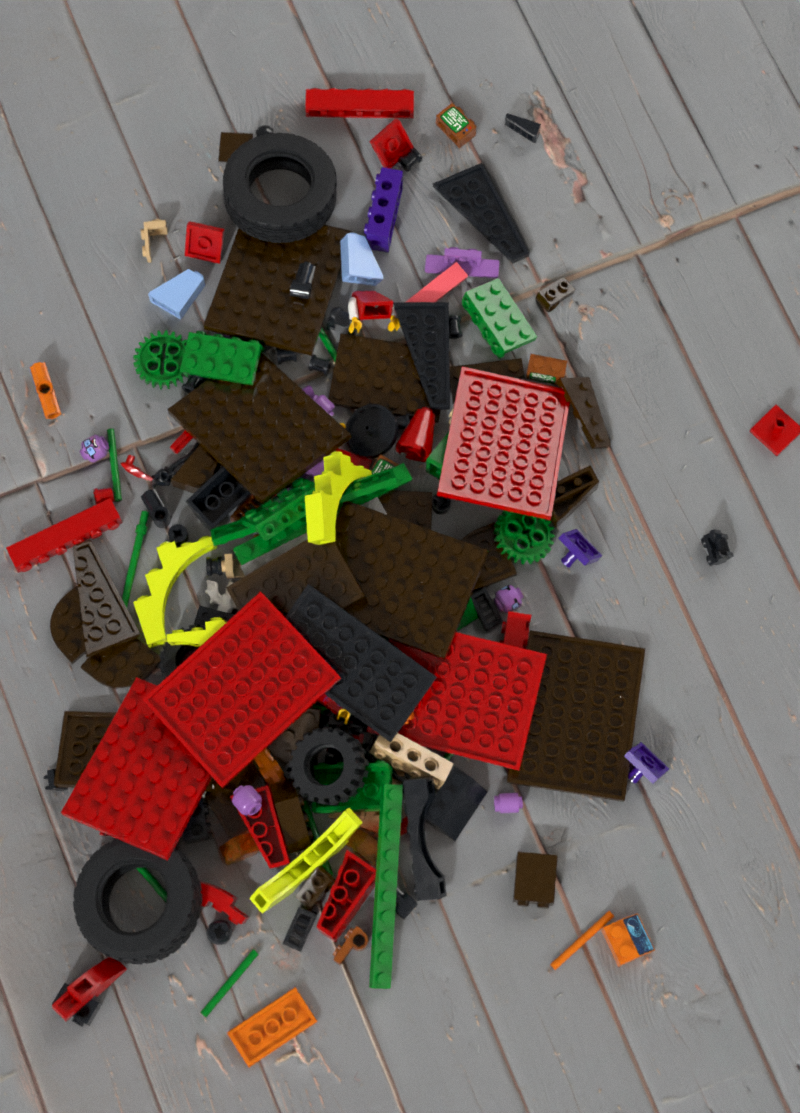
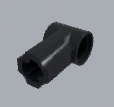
M310 262L300 263L296 279L292 281L290 296L304 299L310 298L312 280L315 273V266Z
M155 489L144 492L141 499L150 513L154 524L159 528L167 527L171 522V518ZM161 514L166 515L161 520L157 519V517Z
M397 887L395 912L405 920L418 904L407 893H403Z

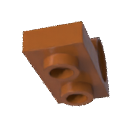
M358 926L354 930L352 928L349 929L344 937L346 941L343 946L338 945L332 954L335 956L333 961L340 966L352 948L356 951H363L368 946V937ZM355 937H364L365 943L362 946H356L353 943Z

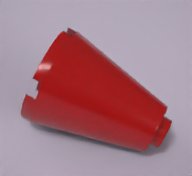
M422 407V409L416 411L396 443L395 450L398 454L401 455V452L406 454L405 458L426 462V459L433 450L435 414L431 409Z

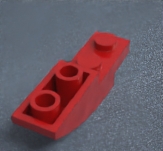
M200 881L202 888L201 907H207L210 903H213L212 907L220 913L225 912L229 915L228 919L236 925L238 923L241 925L246 923L249 916L234 906L238 900L236 896L218 886Z
M110 957L106 958L69 985L67 992L52 1004V1008L67 1022L94 996L98 997L127 971V968L118 960Z

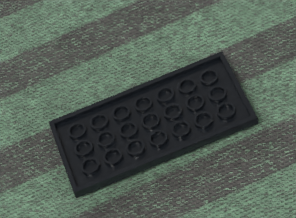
M308 584L285 618L341 677L325 695L389 742H392L437 679V676Z

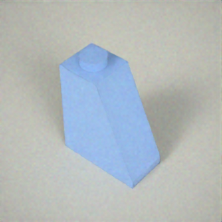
M353 232L348 233L340 241L342 281L377 286L383 280V274L365 236Z
M187 269L150 291L148 294L150 302L181 320L205 287L204 277L198 271L193 272Z

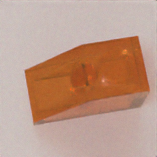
M357 829L348 839L349 842L346 846L373 866L377 861L378 841L369 834Z
M250 833L233 837L219 847L227 865L241 862L260 853Z

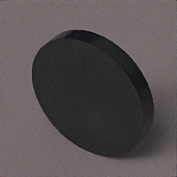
M368 404L357 409L348 419L345 428L351 434V439L347 441L349 448L357 455L368 459L377 458L380 454L384 455L393 447L398 436V423L394 414L386 407L378 404Z

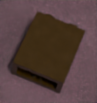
M517 852L513 902H516L517 906L529 907V904H537V908L549 909V906H553L558 855Z

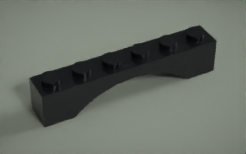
M433 776L409 778L403 780V794L406 798L407 832L410 835L411 842L409 851L413 859L411 869L415 877L414 893L417 895V901L438 900L447 896L445 876L432 860L425 838L426 816L430 804L435 798Z

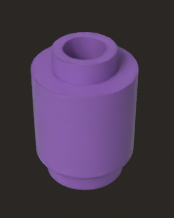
M501 793L499 796H494L495 812L519 813V809L523 808L522 796L518 797V793Z

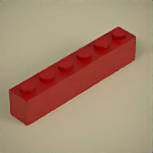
M336 88L306 89V117L414 119V90H373L370 88L365 90H356L354 88L346 90Z
M111 498L12 544L6 547L18 573L21 571L26 572L38 563L43 564L49 561L52 556L66 553L67 549L90 538H98L103 532L118 528L122 520Z

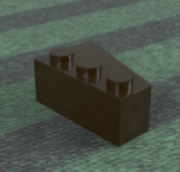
M199 445L171 479L172 485L175 488L194 494L220 470L221 464L205 448Z
M591 465L557 481L551 521L556 529L598 489L599 480Z
M293 779L270 784L289 854L307 849L311 846L310 840L314 839L311 827L306 828L305 823L309 822L306 811L301 809V806L304 805L301 794L297 795V791L293 786Z

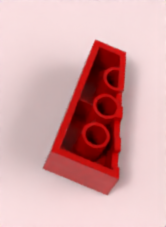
M508 611L507 622L502 623L501 633L505 634L504 641L500 640L499 643L526 649L532 615Z
M267 785L257 788L255 790L262 797L260 810L251 816L242 815L240 812L239 814L269 868L276 869L289 865L291 861L271 787Z
M346 850L345 858L342 865H340L337 878L316 926L319 932L335 943L375 888L376 869L348 850Z

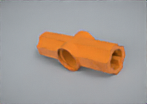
M35 363L30 367L45 418H58L62 413L46 363ZM45 388L50 389L47 393H41Z
M268 748L254 759L259 767L260 774L267 784L270 785L286 780L283 775L284 772L276 759H273Z

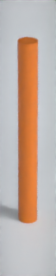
M608 911L558 956L550 966L554 970L558 969L614 917L612 912Z

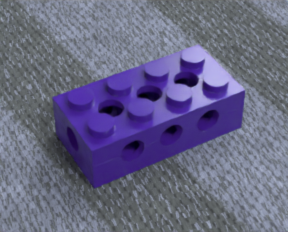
M381 167L380 174L377 173L376 189L372 192L371 201L373 202L372 207L369 206V220L365 224L364 234L371 250L389 253L403 191V171Z

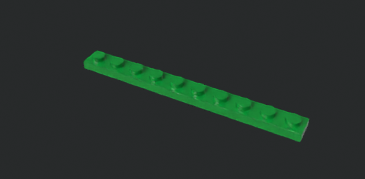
M402 463L393 468L398 484L375 491L369 495L357 497L350 502L363 505L376 497L379 498L411 482L412 477L405 464ZM340 503L338 506L336 518L339 514V511L343 503ZM306 515L267 541L262 540L259 535L233 548L241 566L307 533Z
M393 467L351 482L344 490L339 504L398 484ZM241 520L210 530L214 546L226 544L231 540L244 538L249 534L257 532L244 526Z
M381 784L369 988L391 989L403 785Z

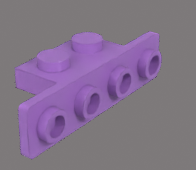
M457 247L445 248L444 256L426 255L425 272L442 274L457 262L468 276L497 279L499 260L481 259L482 251L477 249L462 250Z

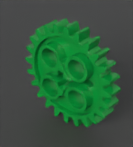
M165 330L164 335H161V332L158 331L157 336L150 333V339L144 337L145 343L139 342L140 348H135V352L138 355H133L136 361L133 364L137 368L136 373L140 374V380L145 379L146 385L152 382L153 388L158 384L160 390H162L164 385L170 389V384L172 383L177 387L178 380L184 383L182 377L188 378L189 374L181 373L180 369L187 339L182 341V335L176 337L174 331L171 335H168L167 330ZM164 345H167L165 351L166 359L164 360V374L161 375L163 367L161 361H163L164 358L163 348ZM154 348L160 349L157 353L151 352ZM171 350H178L176 354H170ZM153 365L158 366L156 370H149ZM170 367H176L175 371H168Z
M504 510L501 513L502 515H499L494 524L496 529L493 531V534L497 535L494 541L500 542L497 548H503L501 554L508 553V560L514 557V563L520 559L522 565H524L526 560L529 564H532L534 560L539 562L541 558L544 559L547 555L546 553L551 551L550 547L554 544L552 540L555 535L551 534L554 527L548 526L551 520L545 521L542 518ZM524 520L529 521L531 525L526 524ZM508 527L513 528L515 532H511ZM533 536L538 537L540 541H536ZM517 543L522 544L524 549L518 547Z

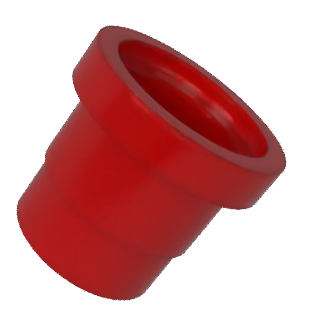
M111 488L93 489L96 504L109 498L114 502Z

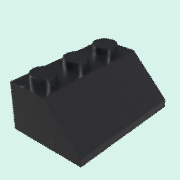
M222 467L185 502L200 522L210 531L238 506L250 492Z
M454 767L430 804L426 823L453 841H456L488 792L472 777Z

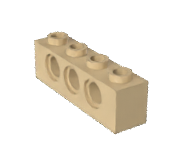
M399 733L392 742H389L379 734L369 752L377 759L384 760L394 768L408 773L412 778L433 776L434 788L440 790L454 764Z

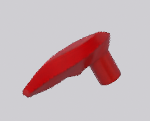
M128 455L126 462L121 463L122 467L130 474L141 479L153 481L152 477L133 465L135 460L133 455Z

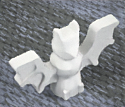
M231 578L229 579L228 585L226 587L233 584ZM210 580L206 581L207 589L205 593L210 596L211 605L218 604L217 610L230 614L232 609H237L227 589H225L226 592L223 595H220L219 584Z

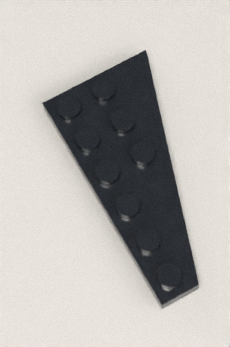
M483 163L433 183V188L512 264L529 257V252Z
M393 302V308L430 409L450 410L449 302Z

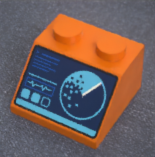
M638 913L609 924L601 930L618 967L655 951Z

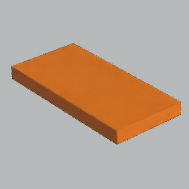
M294 987L228 1031L227 1034L248 1068H250L317 1023V1020L296 987Z

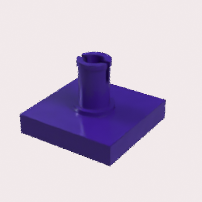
M577 529L565 532L558 538L570 550L561 559L562 563L567 567H571L577 559L586 566L597 562L602 557L598 550Z
M642 742L629 750L624 756L635 766L628 774L629 780L636 774L631 780L633 783H637L644 775L654 784L669 770Z

